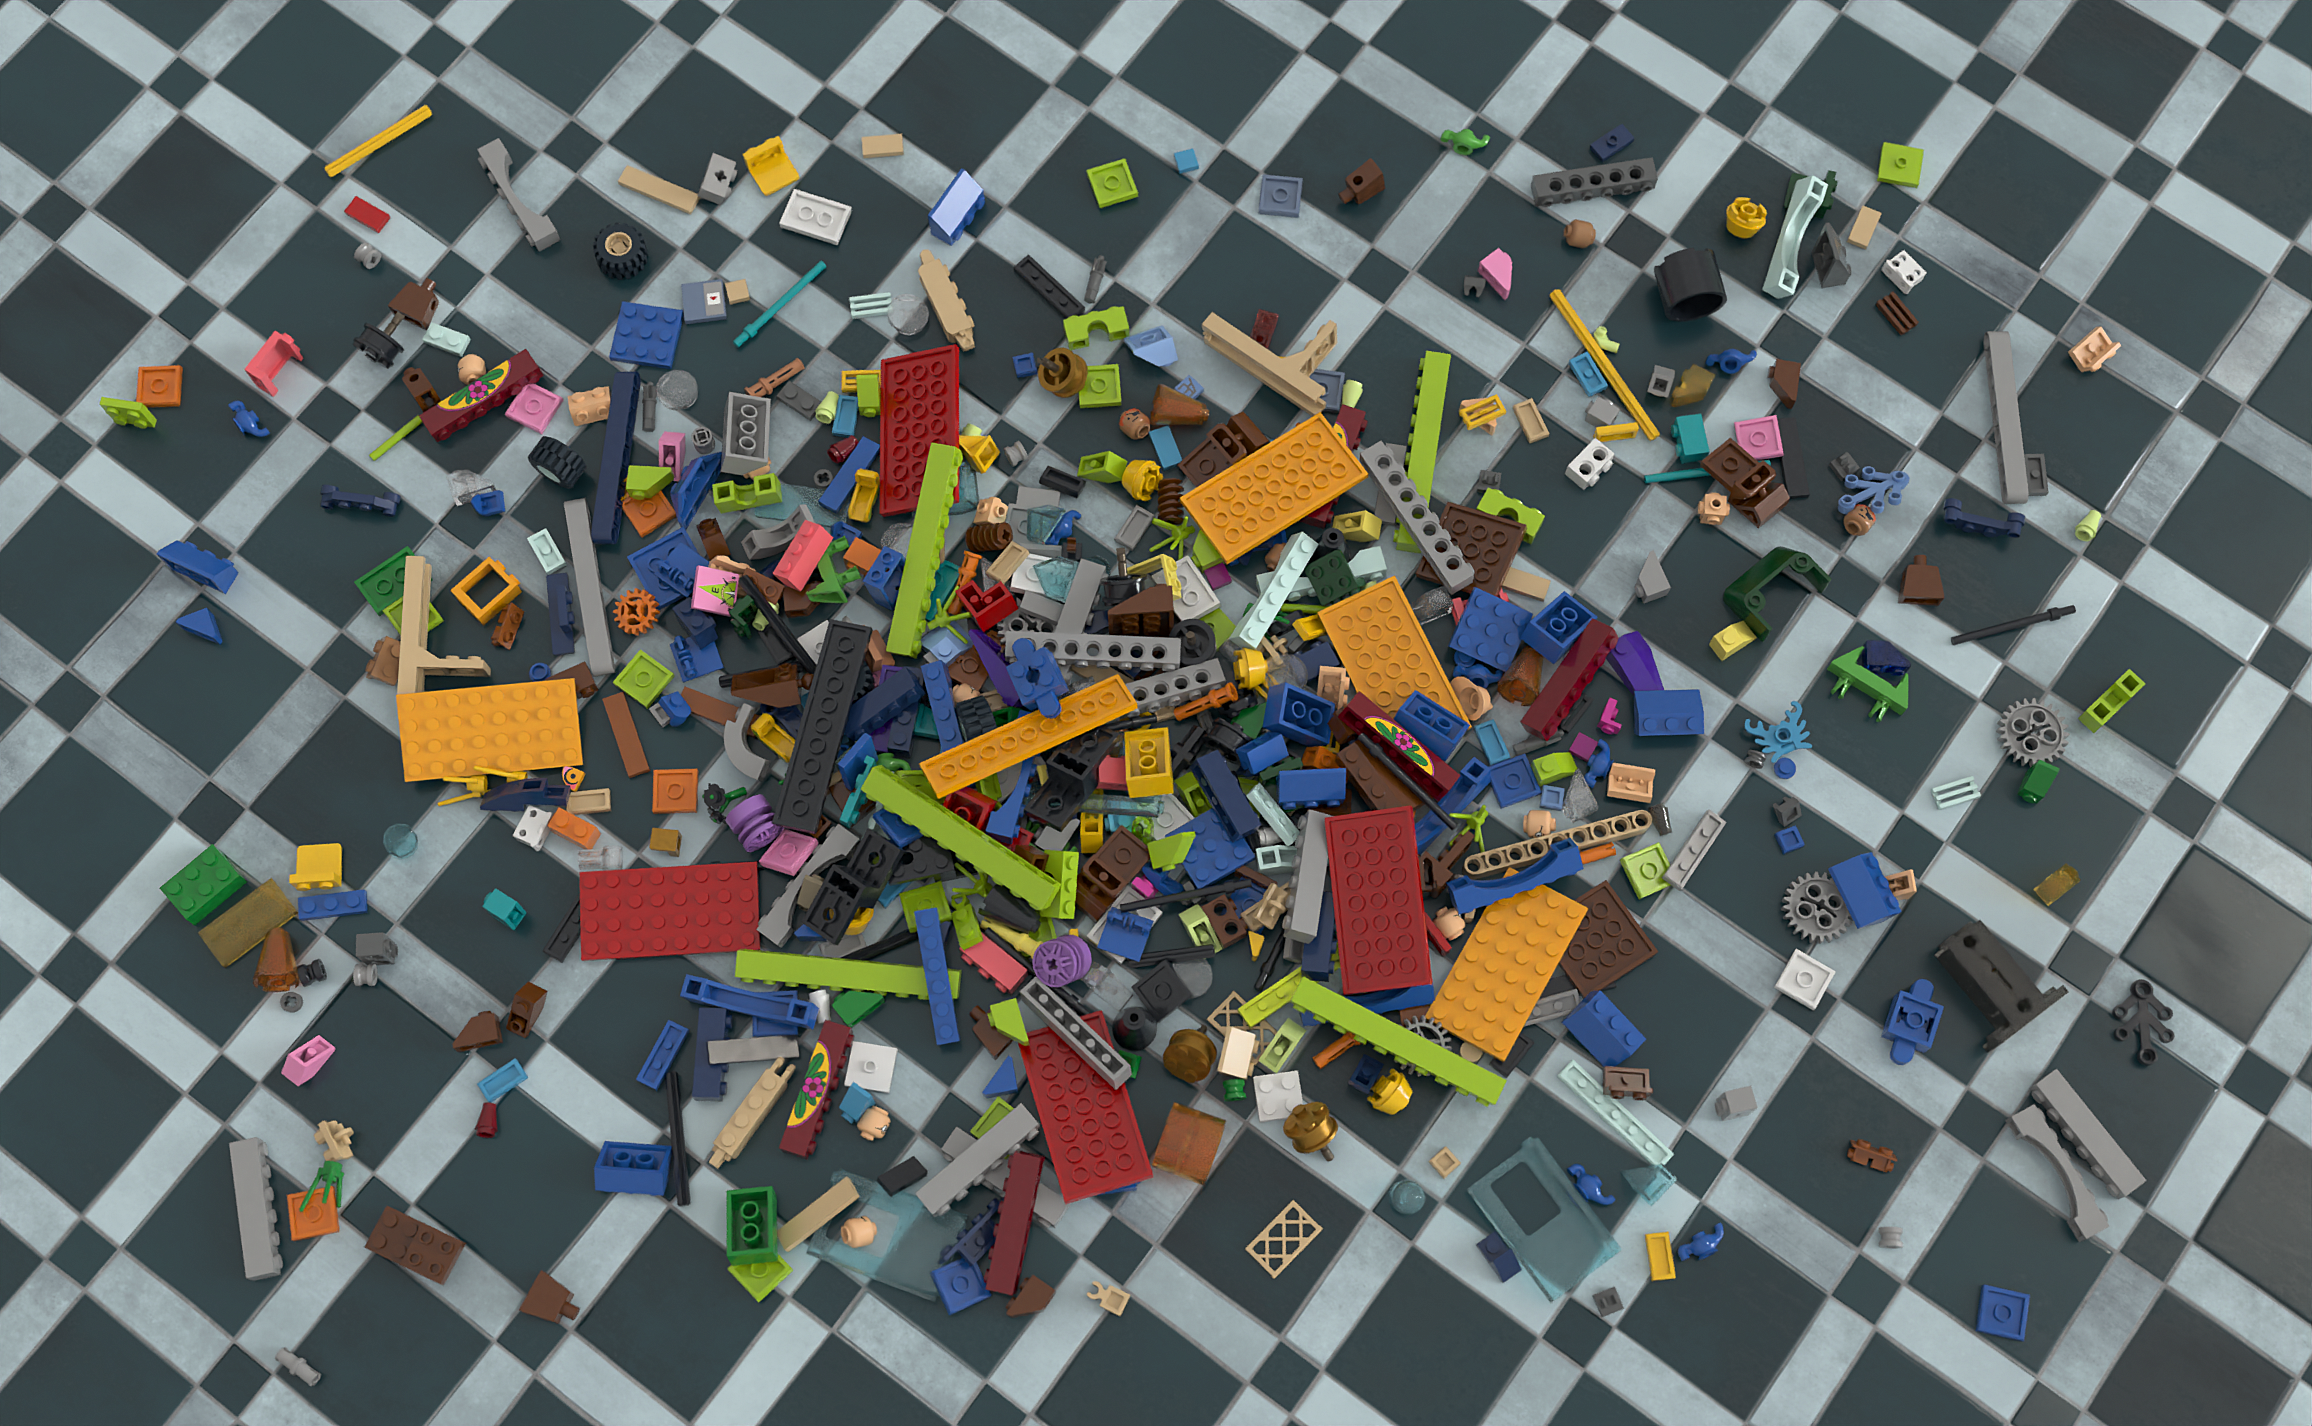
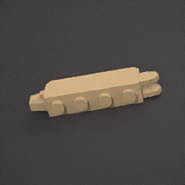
M923 249L920 252L921 266L918 270L919 279L948 341L952 343L957 342L963 352L974 348L972 327L975 326L971 316H966L964 311L966 306L963 299H958L956 295L958 289L955 282H950L948 278L950 273L946 264L942 265L940 259L935 260L930 250Z
M780 1056L770 1069L767 1068L713 1142L714 1147L712 1151L715 1153L709 1161L712 1166L718 1169L725 1160L729 1162L732 1158L738 1157L788 1086L787 1081L795 1071L796 1066L791 1064L786 1068L783 1075L779 1077L776 1073L784 1063V1058Z

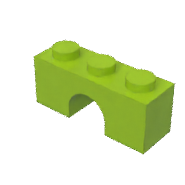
M1110 307L1105 311H1092L1087 315H1074L1063 320L1069 350L1089 347L1088 335L1096 329L1105 331L1109 342L1129 336V325L1124 307Z
M775 473L754 476V483L747 486L736 485L733 481L712 484L714 504L721 514L783 502L781 483Z
M1490 488L1486 490L1476 509L1499 517L1508 515L1516 522L1526 524L1527 531L1523 541L1529 544L1533 542L1545 517L1539 510L1535 508L1530 509L1524 506L1521 501L1514 498L1510 499L1504 496L1501 491Z
M2128 669L2078 719L2090 731L2095 733L2145 683Z
M1044 850L1049 855L1044 872L1051 873L1054 880L1061 883L1062 886L1051 905L1044 910L1040 909L1039 915L1042 917L1074 919L1079 852Z

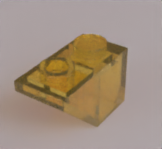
M1695 364L1691 366L1690 370L1685 369L1680 379L1683 381L1681 387L1676 386L1671 395L1674 398L1671 406L1679 407L1703 400L1714 380L1715 374Z
M2066 863L2035 887L2034 890L2049 906L2080 882L2081 879L2078 872Z

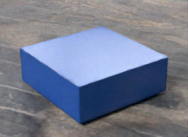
M1033 352L1012 357L1017 378L1038 374Z
M1796 825L1774 834L1783 855L1805 846Z

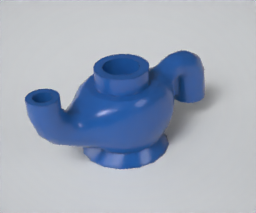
M1727 349L1721 354H1710L1706 358V364L1712 366L1714 362H1719L1724 372L1733 374L1738 372L1742 365L1754 360L1757 352L1752 350L1746 355L1736 349Z
M237 400L228 404L232 411L237 412L232 420L243 435L245 432L257 437L270 434L267 428H258L256 422L259 419L253 410L248 412L241 401Z
M1076 510L1053 514L1047 521V527L1050 528L1052 537H1047L1044 543L1046 545H1058L1061 538L1069 537L1072 534L1073 518L1078 520L1081 518V514Z
M1475 664L1469 668L1458 665L1453 669V676L1456 678L1465 675L1476 686L1485 689L1488 684L1500 681L1503 677V671L1497 670L1496 674H1493L1482 664Z
M1602 739L1597 744L1602 750L1597 755H1591L1587 763L1590 770L1583 778L1584 783L1592 789L1597 782L1595 778L1603 776L1605 779L1614 760H1610L1608 744Z
M1577 1163L1567 1168L1571 1176H1577V1184H1573V1188L1582 1201L1587 1203L1589 1199L1602 1205L1615 1202V1198L1612 1195L1608 1197L1602 1195L1600 1190L1602 1182L1596 1175L1586 1174L1582 1165Z
M1719 1223L1714 1226L1716 1230L1714 1234H1705L1702 1231L1691 1237L1693 1242L1681 1245L1678 1249L1681 1261L1690 1258L1689 1254L1699 1256V1260H1702L1719 1251L1716 1249V1246L1723 1238L1724 1230L1722 1224Z

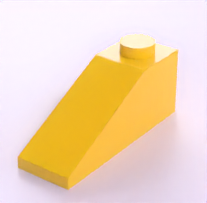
M1095 789L1081 806V853H1096L1104 845L1103 789Z

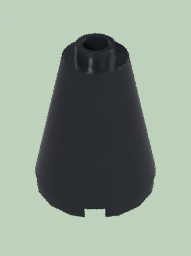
M1329 528L1315 540L1319 545L1311 556L1310 563L1335 550L1342 551L1347 563L1351 561L1350 547L1339 529Z
M995 884L983 901L986 904L984 910L979 908L978 913L981 916L1027 935L1030 932L1034 934L1042 924L1039 921L1041 916L1023 897L1014 896L1010 892L1011 889L1005 885Z
M1132 1006L1123 1009L1116 1015L1112 1025V1032L1116 1042L1124 1049L1139 1051L1152 1043L1156 1037L1157 1024L1148 1010Z

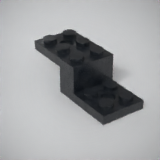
M1100 725L1061 743L1046 761L1048 779L1026 805L1024 814L1062 832L1098 786L1096 769L1120 740L1119 733ZM1086 741H1094L1092 745H1084ZM1051 803H1060L1056 808L1049 807Z
M868 828L848 866L832 865L802 923L833 945H839L858 908H874L905 850L875 830ZM875 853H878L879 861L874 865L872 858ZM829 909H832L834 912V916L831 920H828L827 918V912Z
M923 835L902 847L905 850L902 857L910 854L913 856V861L905 865L900 859L889 879V885L892 886L934 877L935 882H945L967 876L955 867L956 861L954 860L957 857L954 851L942 848L938 845L936 839ZM968 861L963 863L962 867L973 876L979 875L978 871L974 869V865Z

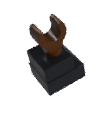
M1067 537V543L1063 542L1062 560L1079 564L1082 558V543H1076L1075 537Z

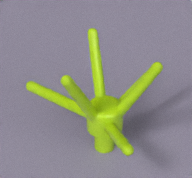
M1188 516L1184 517L1182 525L1179 526L1154 518L1152 524L1172 531V536L1153 546L1149 551L1153 552L1175 540L1170 549L1173 550L1179 543L1178 560L1182 559L1184 539H1187L1190 534L1195 532L1193 525L1186 527Z
M956 586L943 609L940 599H936L938 613L935 615V619L928 622L927 625L930 630L938 626L941 628L946 627L963 643L967 644L968 641L950 623L970 618V612L949 616L947 613L950 604L956 596L955 591L959 589V586Z
M1482 805L1479 811H1474L1472 814L1450 813V817L1466 820L1467 826L1460 832L1462 835L1470 829H1475L1474 842H1479L1481 853L1485 852L1480 826L1484 824L1485 818L1488 816V812L1485 810L1486 805ZM1456 835V836L1454 837V839H1452V840L1449 842V844H1448L1449 846H1452V845H1453L1452 843H1453V841L1456 839V837H1457L1458 835Z
M956 862L954 864L955 867L974 882L975 885L974 888H952V892H959V894L952 895L951 899L962 898V894L969 896L976 893L986 898L992 890V885L988 883L989 875L978 872L980 879L977 880Z

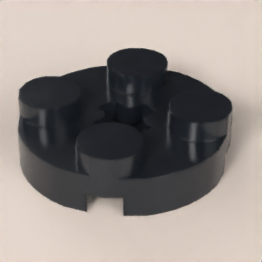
M1255 687L1247 692H1243L1242 689L1238 690V700L1223 703L1221 707L1217 708L1219 714L1232 718L1240 713L1239 710L1257 705L1259 703L1257 700L1259 695Z

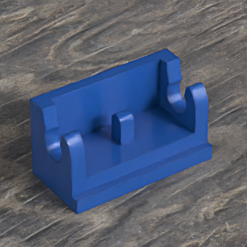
M1269 731L1236 749L1243 769L1249 768L1251 774H1256L1289 756L1282 734Z

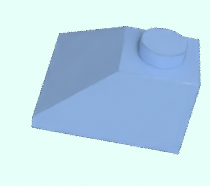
M1162 325L1124 338V342L1135 355L1157 366H1170L1174 361L1178 360L1173 338Z
M952 621L950 625L968 641L967 644L963 643L946 627L941 628L940 626L931 630L921 639L922 649L926 653L930 651L938 660H942L948 666L974 645L970 636L956 621Z

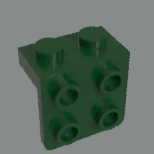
M1828 170L1824 180L1820 179L1828 184L1823 202L1813 217L1823 219L1826 211L1832 208L1834 198H1831V193H1835L1838 181L1835 180V171ZM1798 173L1791 175L1784 201V209L1788 210L1797 180L1809 176Z
M1335 550L1305 567V573L1322 606L1334 605L1342 601L1343 597L1348 594L1352 596L1361 592L1360 588L1367 585L1363 577L1355 579L1341 550Z
M1289 757L1281 761V765L1276 767L1270 765L1259 773L1258 782L1276 803V779L1279 771L1301 770L1303 763L1300 757L1296 759ZM1305 805L1296 806L1295 809L1289 810L1283 809V806H1281L1280 808L1285 814H1287L1297 809L1305 807Z

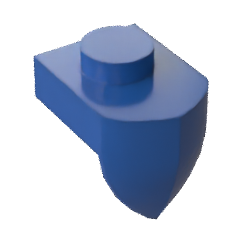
M496 490L477 494L472 498L471 505L478 514L483 516L505 512L503 491Z
M842 521L835 522L830 528V535L833 537L832 542L845 535L849 546L856 537L861 539L863 535L861 531Z
M678 691L661 697L658 702L670 717V725L672 727L683 724L691 712L690 706Z

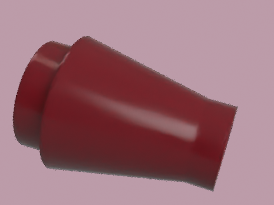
M850 435L848 438L830 445V448L827 450L828 456L836 464L844 462L859 442L853 435Z
M483 1103L475 1126L477 1136L492 1138L498 1131L496 1104Z

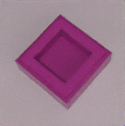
M1223 562L1204 570V575L1212 591L1232 583V579Z
M1579 732L1568 752L1588 762L1598 742Z

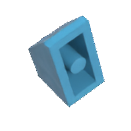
M853 1082L839 1106L843 1112L841 1116L851 1124L853 1121L858 1123L864 1112L874 1106L876 1102L871 1094Z

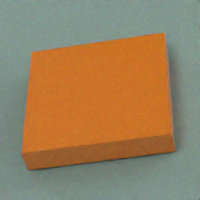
M180 365L139 367L136 402L143 403L146 408L180 406L183 368Z
M661 490L652 498L637 500L629 496L622 501L624 513L641 538L677 517L675 510Z
M698 769L654 770L652 812L654 814L697 813Z
M334 1186L330 1187L325 1204L322 1203L325 1187L315 1189L302 1212L299 1211V1208L308 1191L287 1195L293 1241L340 1232Z

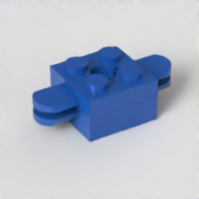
M1026 638L1017 639L1012 645L1017 661L1008 665L1006 669L1023 706L1031 711L1038 707L1040 713L1046 718H1056L1061 712V705L1057 697L1069 691L1054 655L1045 647L1036 650L1033 643Z
M1919 979L1914 982L1909 993L1900 990L1893 997L1881 1037L1893 1041L1890 1059L1897 1065L1909 1063L1913 1058L1915 1050L1925 1053L1932 1046L1944 1006L1931 1002L1934 987L1926 979Z

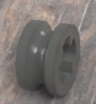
M821 469L814 475V482L819 490H826L833 481L831 472L826 469ZM827 476L828 482L824 481L821 483L820 477L824 479Z
M1748 750V757L1745 758L1744 762L1753 768H1763L1764 764L1762 762L1766 760V756L1759 751Z
M287 992L281 997L280 1005L285 1011L290 1013L297 1012L303 1006V998L295 992ZM290 997L297 1000V1002H294L296 1003L294 1007L287 1006V1003H289L287 1000Z

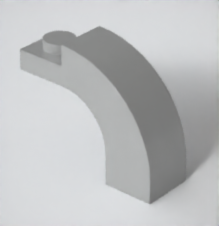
M799 505L786 520L776 526L762 530H751L741 541L749 560L770 557L787 550L805 520L814 522L807 505Z
M743 703V706H740L736 712V722L734 723L729 720L726 722L724 729L726 753L739 771L756 780L763 781L771 761L757 756L748 746L747 730L757 708Z

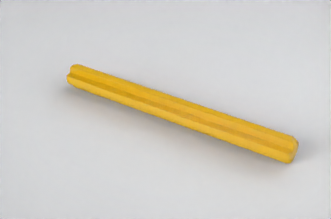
M427 105L422 106L325 166V171L330 177H333L432 115L431 110Z

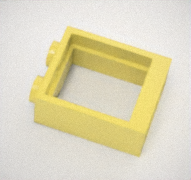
M1161 554L1127 568L1128 574H1148L1163 568L1167 586L1172 585L1173 601L1182 598L1180 592L1181 583L1176 574L1177 565L1173 558Z

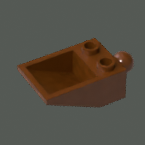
M785 663L776 668L733 675L731 695L778 708L801 704L802 688L810 691L814 674L807 673L800 679L797 664Z

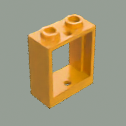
M490 557L450 590L455 598L483 626L522 592L518 586L520 584L518 579L513 574L508 576L504 572L506 570L505 566L499 560L494 562ZM493 569L509 586L483 609H480L466 592Z

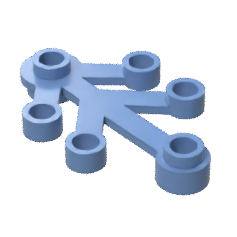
M1870 466L1864 467L1862 470V478L1864 480L1875 479L1884 482L1858 480L1856 475H1847L1844 483L1847 488L1867 490L1854 496H1842L1838 501V511L1842 514H1848L1855 508L1857 503L1875 495V500L1871 504V511L1877 514L1882 513L1885 506L1883 502L1885 490L1892 488V492L1889 493L1888 502L1891 505H1899L1902 499L1900 492L1908 485L1910 478L1908 474L1902 471H1893L1887 474L1875 472V469Z

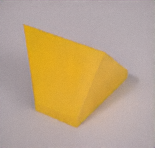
M959 435V448L971 468L981 474L985 473L1000 453L991 436Z

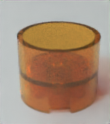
M1174 1102L1159 1140L1152 1167L1204 1186L1227 1120Z

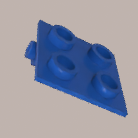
M680 542L666 560L660 559L657 562L656 566L658 569L654 575L688 598L693 592L696 567L699 565L708 567L709 561Z
M677 636L674 638L675 641L669 644L683 683L724 668L714 641L701 650L691 637L684 639L682 636Z
M1111 907L1097 948L1139 962L1154 921L1129 912L1121 913L1120 909Z

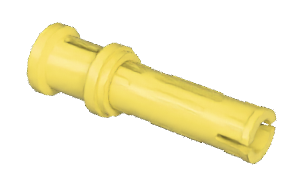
M984 917L985 920H982L980 928L985 930L990 927L1005 941L1014 945L1016 951L1025 952L1031 956V959H1033L1035 950L1039 945L1044 943L1033 940L1029 937V934H1020Z

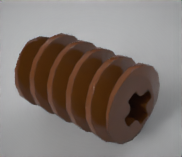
M1166 478L1158 482L1159 520L1173 525L1183 523L1184 519L1180 517L1184 515V511L1180 510L1184 507L1180 502V497L1183 494H1179L1184 492V487L1179 486L1183 483L1182 480Z
M1006 522L977 525L974 528L969 527L965 534L967 547L975 553L1003 550L1013 539L1011 526Z

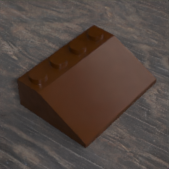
M1156 584L1154 587H1149L1109 609V635L1169 638V634L1174 628L1172 585Z
M1359 740L1336 754L1335 762L1340 768H1346V777L1371 811L1412 806L1413 812L1425 805L1377 757L1374 758L1368 753L1369 749Z

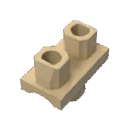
M1276 635L1270 638L1274 643L1272 646L1263 636L1257 648L1253 649L1261 651L1262 654L1266 651L1270 654V657L1266 659L1269 673L1279 667L1281 670L1287 667L1277 653L1278 651L1282 655L1288 653L1284 647L1288 643L1286 638L1279 640Z
M1271 883L1252 918L1268 929H1273L1280 914L1286 910L1285 904L1290 894L1280 889L1276 884Z
M322 1121L318 1124L320 1129L313 1136L319 1145L328 1144L329 1149L323 1152L326 1161L336 1162L354 1156L349 1147L351 1144L349 1137L354 1133L352 1128L344 1129L342 1123L338 1124L337 1121Z

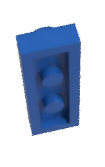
M364 889L298 898V914L301 921L368 913L367 891Z
M668 1020L636 1080L657 1091L685 1041L689 1029Z

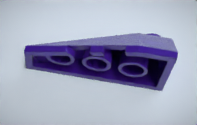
M970 629L968 634L997 692L1003 697L1002 701L1009 707H1022L1023 705L1006 669L1010 662L1005 661V653H1001V647L982 630Z
M1635 631L1619 637L1617 645L1614 649H1611L1606 656V660L1631 694L1634 696V691L1664 690L1651 648L1641 634Z

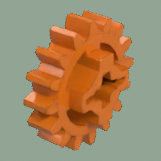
M637 588L634 589V593L627 590L626 597L620 595L622 601L615 602L619 607L613 610V613L618 615L614 619L615 622L620 623L618 627L624 630V632L632 633L636 636H639L640 632L646 634L647 627L653 629L652 622H658L655 615L660 614V611L655 609L659 606V603L654 601L655 596L649 594L644 589L641 591Z

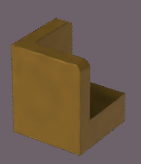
M652 828L649 848L655 851H666L670 856L679 857L682 835L679 830Z

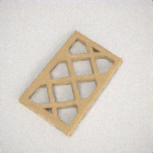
M1232 991L1231 995L1207 1018V1021L1224 1037L1226 1036L1228 1026L1246 1032L1247 1030H1260L1259 1046L1261 1054L1256 1059L1252 1056L1251 1060L1256 1066L1266 1050L1264 1046L1268 1047L1270 1042H1264L1263 1030H1270L1274 1035L1277 1034V1031L1265 1019L1260 1022V1026H1254L1251 1029L1249 1026H1246L1244 1019L1243 1026H1230V1014H1239L1237 1010H1229V1003L1234 998L1242 1005L1247 1003L1235 991ZM1218 1014H1226L1227 1026H1220L1214 1018Z
M1293 1200L1245 1250L1275 1279L1323 1228ZM1293 1207L1299 1212V1220H1285V1215ZM1276 1224H1282V1237H1269V1231ZM1285 1224H1299V1237H1286ZM1302 1224H1311L1316 1230L1309 1237H1303ZM1259 1241H1265V1254H1257L1252 1248ZM1269 1241H1282V1254H1269ZM1286 1241H1299V1247L1292 1254H1286ZM1269 1258H1282L1283 1264L1274 1272L1269 1267Z

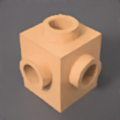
M1719 493L1705 494L1703 500L1698 503L1700 523L1721 525L1725 516H1728L1730 511V504H1726L1727 496H1722Z
M997 497L979 500L973 523L981 526L1005 522L1008 506Z

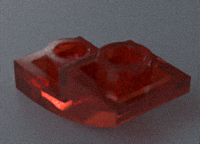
M1259 309L1250 338L1266 349H1269L1279 314Z

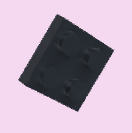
M1168 960L1161 962L1131 987L1157 1023H1160L1193 996V993Z

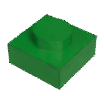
M1119 1050L1118 1054L1131 1067L1132 1075L1130 1077L1136 1078L1142 1057Z

